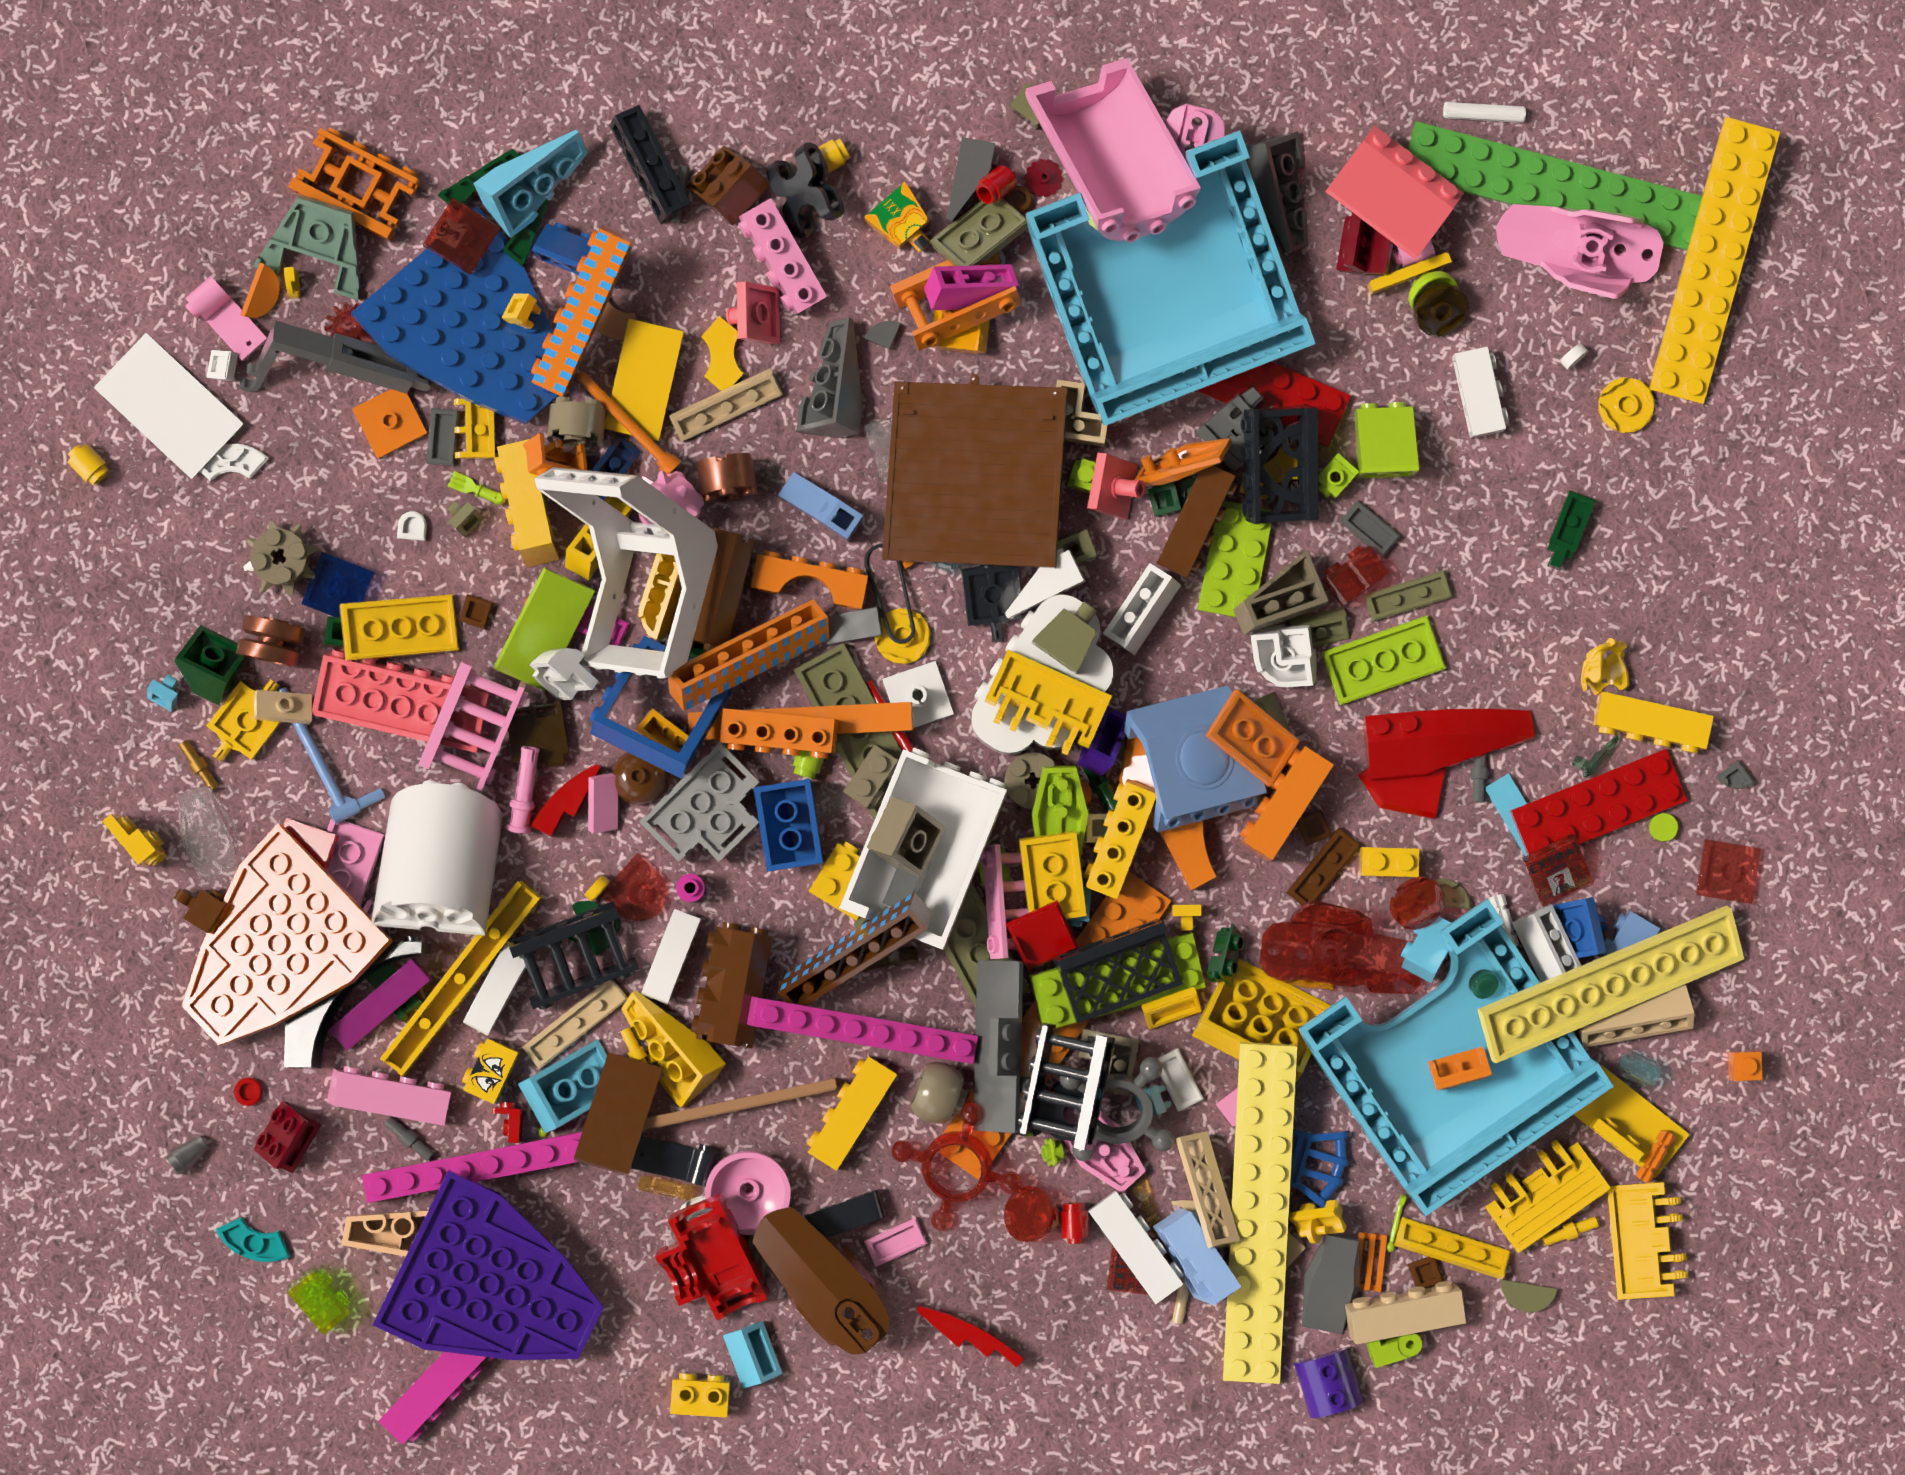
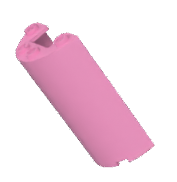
M1128 58L1102 65L1098 83L1055 96L1056 88L1052 81L1026 88V99L1077 192H1080L1084 205L1099 232L1105 238L1131 243L1149 234L1157 235L1163 232L1168 224L1196 204V198L1201 187Z

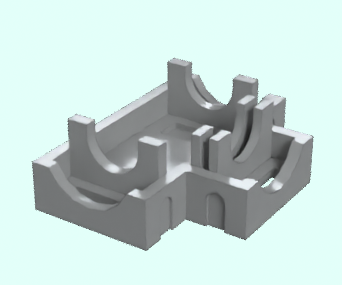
M719 742L712 752L706 755L639 822L678 862H681L699 843L718 862H721L739 842L759 825V821L741 802L760 782ZM725 756L746 776L743 781L722 761ZM656 824L678 844L675 848L653 828ZM743 824L746 828L724 849L721 844Z

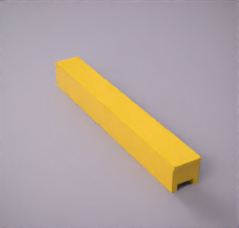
M517 881L488 918L485 936L475 935L381 1056L380 1060L387 1063L401 1076H405L497 958L506 942L511 940L543 897L522 881Z

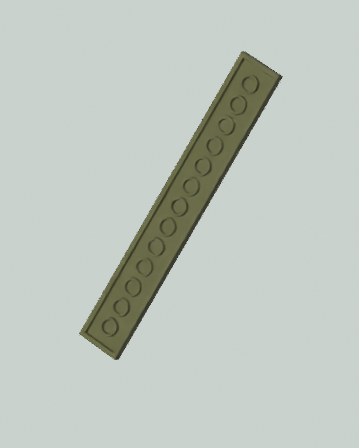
M844 643L794 669L813 707L876 704ZM891 732L838 734L836 749L852 778L874 745L899 761L902 751ZM887 780L880 789L884 794L876 806L870 804L868 807L874 820L890 783ZM971 881L944 950L976 1008L978 960L1014 961L1009 950L1008 958L990 959V953L987 949V939L989 937L987 909ZM1024 978L1022 995L1030 991Z

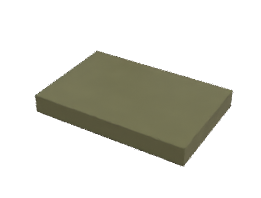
M1003 198L999 202L992 204L979 201L931 239L930 243L953 266L983 265L1028 229L1027 219Z

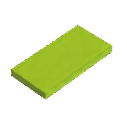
M544 567L494 668L497 671L545 691V688L532 676L535 670L529 665L543 652L552 649H562L568 646L595 591L588 586Z
M1428 615L1321 652L1339 706L1446 669Z

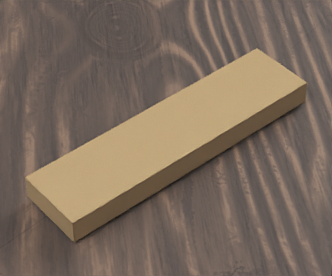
M771 368L679 410L669 415L682 443L783 394Z
M613 979L604 982L522 1048L535 1065L541 1069L627 1001L628 997Z

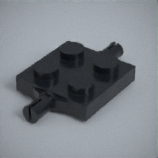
M979 565L977 567L961 569L967 625L984 624L991 626L992 642H998L997 633L999 642L1003 641L1002 624L1010 620L1024 619L1023 613L1011 619H1008L1005 614L1021 593L1018 566Z

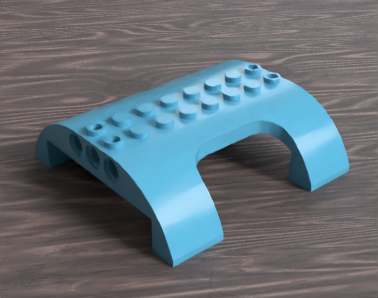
M1240 130L1186 151V162L1201 187L1196 198V204L1168 224L1166 229L1157 235L1149 234L1131 243L1105 238L1099 230L1089 224L1088 220L1090 219L1080 192L1026 213L1032 243L1056 312L1085 387L1104 426L1316 344L1307 318L1300 314L1246 162V159L1250 158Z
M1489 899L1484 900L1440 931L1450 956V970L1445 980L1437 988L1395 1017L1381 1024L1365 1023L1345 996L1298 1028L1312 1055L1391 1172L1425 1216L1614 1087L1600 1065L1588 1056L1573 1032L1501 1062L1495 1063L1491 1060L1477 1009L1540 982L1502 927L1504 922ZM1481 1046L1484 1048L1492 1072L1491 1077L1436 1092L1428 1061Z

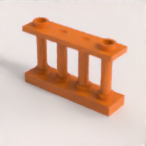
M998 253L983 265H1000ZM946 260L933 267L953 265L948 260ZM933 267L890 285L898 309L908 306L919 328L912 331L919 351L933 347L945 339L1022 306L1018 291L1013 286L957 312H954V310H941L944 317L929 324L918 301L927 297L924 287Z

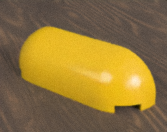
M656 554L639 606L638 615L641 618L643 628L650 637L657 640L664 639L671 630L682 590L674 555Z

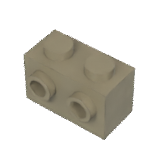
M874 745L843 793L867 809L870 804L876 806L884 794L880 789L886 780L888 782L891 781L898 760Z

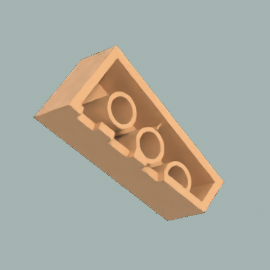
M429 1209L347 1216L341 1245L406 1256Z

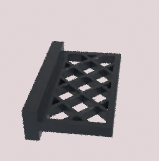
M1155 919L1053 957L1076 1023L1097 1017L1183 984L1166 936L1167 931L1163 921ZM1161 940L1163 951L1159 959L1145 954L1151 942ZM1143 946L1141 951L1135 949L1137 947ZM1129 950L1139 954L1132 969L1119 964L1123 953ZM1117 955L1115 961L1109 959L1110 957ZM1165 956L1167 958L1168 964L1163 962ZM1143 957L1157 962L1150 978L1137 972ZM1102 960L1113 964L1106 979L1093 973L1097 962ZM1091 965L1088 971L1083 969V967ZM1161 965L1171 970L1173 981L1162 984L1154 980ZM1117 966L1131 972L1124 987L1110 982ZM1075 970L1086 973L1080 989L1070 985L1067 973ZM1135 975L1148 980L1144 991L1138 994L1128 990ZM1091 976L1104 982L1097 997L1084 991ZM1152 983L1158 985L1154 988H1151ZM1108 985L1122 990L1118 1000L1111 1004L1102 1000ZM1072 989L1078 992L1076 997H1074ZM1126 993L1132 995L1130 997L1124 998ZM1082 994L1096 1000L1091 1011L1080 1014L1077 1006ZM1100 1003L1105 1004V1006L1098 1008Z

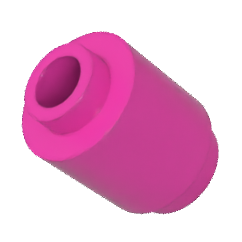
M686 874L678 880L676 891L682 900L697 902L704 896L706 885L700 876ZM689 882L694 883L696 886L693 893H687L685 890V886Z

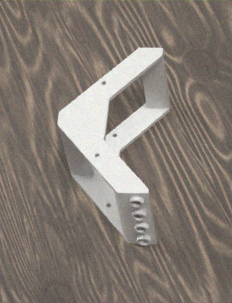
M552 467L534 478L536 487L540 492L589 526L602 581L582 653L585 655L580 663L593 667L596 670L610 669L618 673L632 672L636 675H654L657 678H667L673 675V671L688 661L718 548L714 530L638 475ZM597 495L618 497L654 524L633 522ZM634 551L669 554L675 557L682 590L665 652L609 644Z

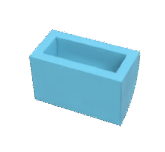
M763 1321L723 1335L742 1388L764 1383L783 1374Z

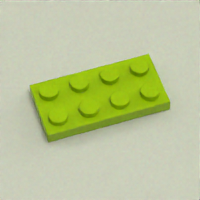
M1224 501L1222 506L1227 509L1221 522H1214L1212 531L1214 536L1209 547L1197 610L1236 618L1233 609L1259 589L1272 523L1252 524L1247 522L1242 513V504ZM1260 508L1263 512L1271 511L1270 509Z

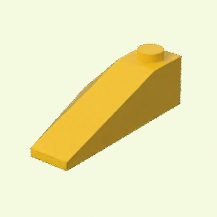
M633 991L621 1008L637 1039H646L650 1053L647 1055L650 1064L657 1061L659 1066L663 1068L665 1076L661 1077L659 1081L680 1108L685 1107L708 1087L726 1065L708 1042L703 1039H696L694 1032H691L690 1029L638 991Z

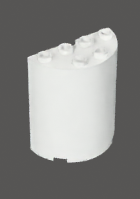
M427 780L423 784L410 786L399 791L393 797L390 805L371 925L417 930L428 926L439 932L485 936L502 826V812L497 803L476 791L468 789L462 783L450 785Z

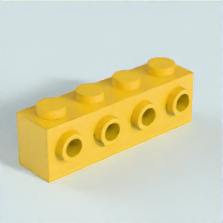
M1127 779L1124 785L1119 783L1113 798L1118 801L1114 811H1108L1103 824L1108 829L1104 837H1098L1093 852L1098 853L1095 863L1089 862L1083 878L1088 879L1085 887L1118 899L1156 802L1154 788Z

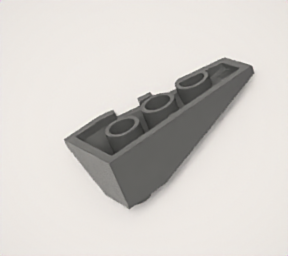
M1298 131L1246 145L1250 158L1246 159L1260 202L1285 251L1292 253L1307 247V213L1304 209L1299 208L1302 194H1306V185H1299L1298 168H1305V158Z
M848 317L829 322L818 353L819 357L823 359L822 365L817 369L816 373L811 372L809 381L814 382L815 385L810 398L803 396L799 406L796 429L798 433L836 438L860 433L863 409L854 322L852 318Z

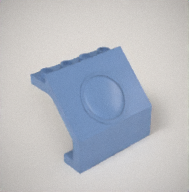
M1229 686L1127 711L1124 733L1128 739L1138 737L1141 741L1156 793V806L1152 825L1157 832L1258 806L1259 796L1267 793L1264 783L1205 736L1232 694Z

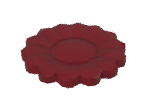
M1039 159L1038 162H1032L1031 167L1026 169L1027 174L1024 176L1026 180L1025 185L1029 188L1030 193H1035L1037 197L1044 196L1047 198L1050 194H1056V190L1061 188L1060 183L1063 182L1062 170L1058 169V165L1052 163L1051 160L1047 159L1044 161Z

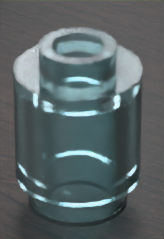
M1632 1050L1628 1054L1623 1053L1617 1065L1621 1077L1644 1087L1647 1085L1653 1087L1662 1069L1661 1066L1656 1064L1655 1060Z

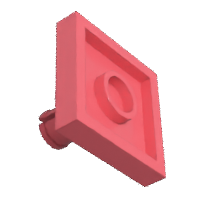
M746 281L737 282V307L727 309L726 319L730 325L737 324L738 339L765 344H780L779 288Z
M1097 453L1087 508L1115 518L1128 520L1132 497L1142 498L1146 490L1144 481L1135 480L1138 465L1106 453Z

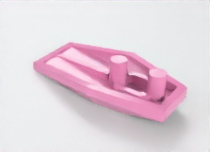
M1068 1107L1063 1112L1065 1121L1072 1125L1078 1124L1080 1118L1078 1109ZM1100 1111L1099 1120L1102 1123L1112 1127H1120ZM1063 1140L1073 1154L1072 1148L1075 1141ZM1099 1140L1094 1146L1095 1153L1090 1160H1077L1082 1168L1121 1193L1125 1192L1146 1172L1130 1142L1112 1144Z

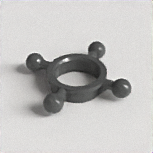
M1153 1057L1144 1059L1140 1065V1074L1136 1078L1124 1074H1110L1107 1076L1105 1090L1123 1088L1131 1091L1141 1101L1142 1112L1135 1122L1124 1127L1108 1126L1098 1120L1093 1149L1080 1150L1072 1148L1073 1155L1077 1160H1090L1095 1153L1094 1146L1099 1140L1112 1144H1123L1134 1141L1143 1134L1152 1139V1144L1158 1151H1168L1173 1147L1174 1136L1169 1130H1157L1150 1125L1153 1117V1105L1144 1086L1149 1080H1155L1162 1074L1163 1067L1158 1059ZM1060 1076V1083L1065 1089H1077L1085 1094L1086 1085H1084V1081Z

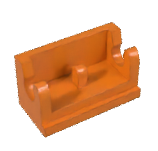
M1482 1046L1427 1062L1436 1092L1492 1076L1488 1059Z

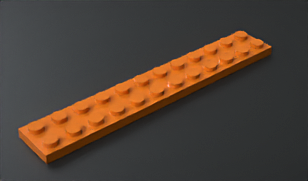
M1128 872L1118 899L1106 895L1077 937L1076 941L1079 948L1159 919L1171 900L1131 872ZM1035 1000L1022 1017L1021 1077H1032L1030 1064L1033 1056H1036L1038 1049L1036 1035L1039 1028H1041ZM1090 1019L1058 1027L1055 1030V1034L1077 1039ZM1052 1045L1049 1062L1060 1064L1069 1049ZM1046 1073L1045 1084L1052 1074ZM973 1089L965 1100L960 1114L956 1113L933 1149L980 1180L1012 1133L975 1131L973 1129ZM1020 1092L1019 1117L1022 1112H1025L1027 1102L1022 1092Z

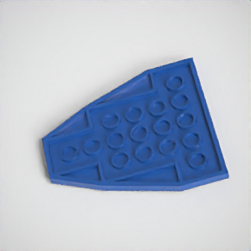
M476 206L461 219V222H457L458 225L467 229L456 249L437 239L438 244L435 248L431 249L429 247L353 310L351 316L392 359L468 402L527 424L559 396L532 383L534 374H531L537 358L542 360L546 349L542 348L546 336L549 332L552 334L553 332L524 266L521 267L502 250L509 240ZM487 225L495 228L494 231L488 228ZM484 227L489 236L478 235V233ZM450 229L447 235H452L454 238H450V240L456 242L460 237V232ZM468 232H470L472 234L470 236V239H468L469 241H467V244L465 245L464 242L469 235ZM477 235L479 239L484 240L482 247L473 243L474 240L477 242ZM461 244L464 245L462 252L459 251L461 248ZM441 245H444L445 248L441 252L439 248ZM472 246L475 249H481L477 255H474L476 252L470 249L469 247ZM467 251L470 256H476L474 259H472V263L469 261V259H462L464 256H467ZM446 253H447V254H448V253L450 254V256L448 257V259H447V257H446V258L444 257ZM456 255H457L458 259L456 260V262H455V260H454V261H453V260H452V261L450 260L451 257H452V258H453V257L455 258ZM461 260H463L461 265H464L465 263V267H467V265L470 264L467 271L458 266ZM514 293L530 294L537 299L536 304L542 310L539 314L530 313L528 319L534 323L532 329L510 324L502 318Z

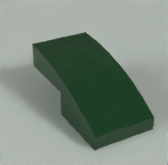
M1197 477L1148 489L1154 517L1181 511Z

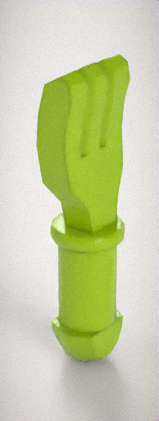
M456 471L453 472L448 483V487L465 494L476 493V497L489 500L495 505H502L506 501V499L503 500L501 492L484 487L483 484L478 486L473 479Z

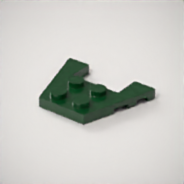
M512 148L482 166L479 170L462 178L449 188L442 190L438 197L452 209L456 207V209L460 210L477 191L473 183L495 167L520 156V154ZM547 199L536 211L538 216L534 221L515 234L502 249L521 267L526 262L550 201Z

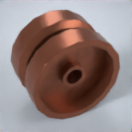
M245 615L242 630L245 633L258 636V639H240L236 654L297 668L300 653L295 649L284 647V643L295 645L303 643L306 629L275 618Z

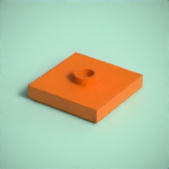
M390 389L352 408L377 459L428 434L408 393Z

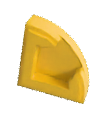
M294 267L284 268V276L289 299H297L301 296L299 272Z

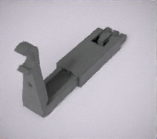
M275 320L257 363L247 365L248 375L255 376L256 378L254 380L242 378L239 385L242 390L247 392L259 390L279 351L325 364L328 371L406 394L410 387L422 391L430 390L431 380L392 359L378 345L337 333L330 337Z

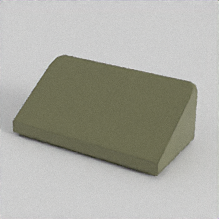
M1343 606L1289 620L1290 626L1310 625L1313 647L1350 639L1347 616Z

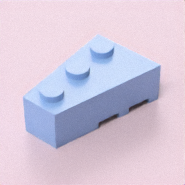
M1180 1208L1153 1226L1172 1261L1175 1262L1184 1276L1182 1278L1193 1298L1216 1305L1241 1288V1285L1216 1248L1207 1247L1199 1217L1195 1212Z

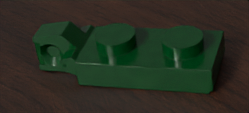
M1571 490L1568 491L1548 541L1547 550L1553 552L1547 565L1548 567L1558 570L1562 565L1564 557L1571 559L1573 553L1577 550L1596 500Z

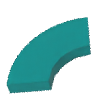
M242 1217L215 1229L228 1248L245 1258L259 1262H274L291 1257L280 1231L272 1233L258 1232L248 1226Z

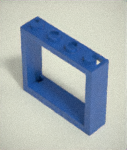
M643 636L639 644L634 643L632 645L633 648L663 652L666 650L665 645L646 636ZM617 672L615 675L616 683L614 686L609 685L602 697L603 705L601 708L596 706L591 714L590 721L593 724L590 734L682 779L731 695L732 688L710 699L678 753L607 718L634 674L632 672Z

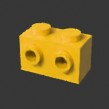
M679 1373V1377L672 1379L670 1414L727 1418L730 1381H725L724 1375L708 1374L707 1379H696L695 1373Z

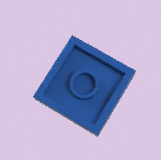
M1594 897L1553 905L1577 958L1606 952L1602 932L1607 929V924L1600 925V922L1606 921L1603 915L1597 913Z

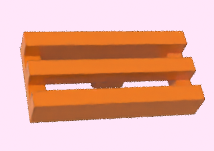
M1358 1232L1360 1271L1364 1238L1369 1239L1364 1284L1360 1283L1359 1289L1381 1292L1387 1235ZM1375 1240H1380L1375 1285H1370Z

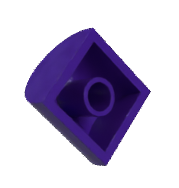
M1348 1347L1294 1363L1310 1418L1333 1415L1364 1403Z

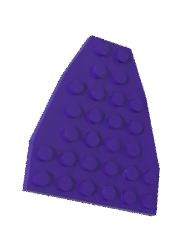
M448 1169L372 1325L424 1350L508 1360L579 1359L604 1306L568 1259L500 1193Z

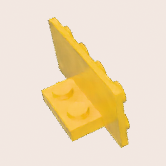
M1600 1065L1614 1087L1573 1115L1639 1167L1644 1166L1645 1163L1643 1161L1652 1145L1657 1143L1658 1140L1656 1138L1661 1130H1666L1675 1136L1674 1142L1671 1147H1667L1668 1152L1658 1170L1653 1172L1655 1174L1653 1178H1656L1688 1138L1689 1134L1608 1069Z

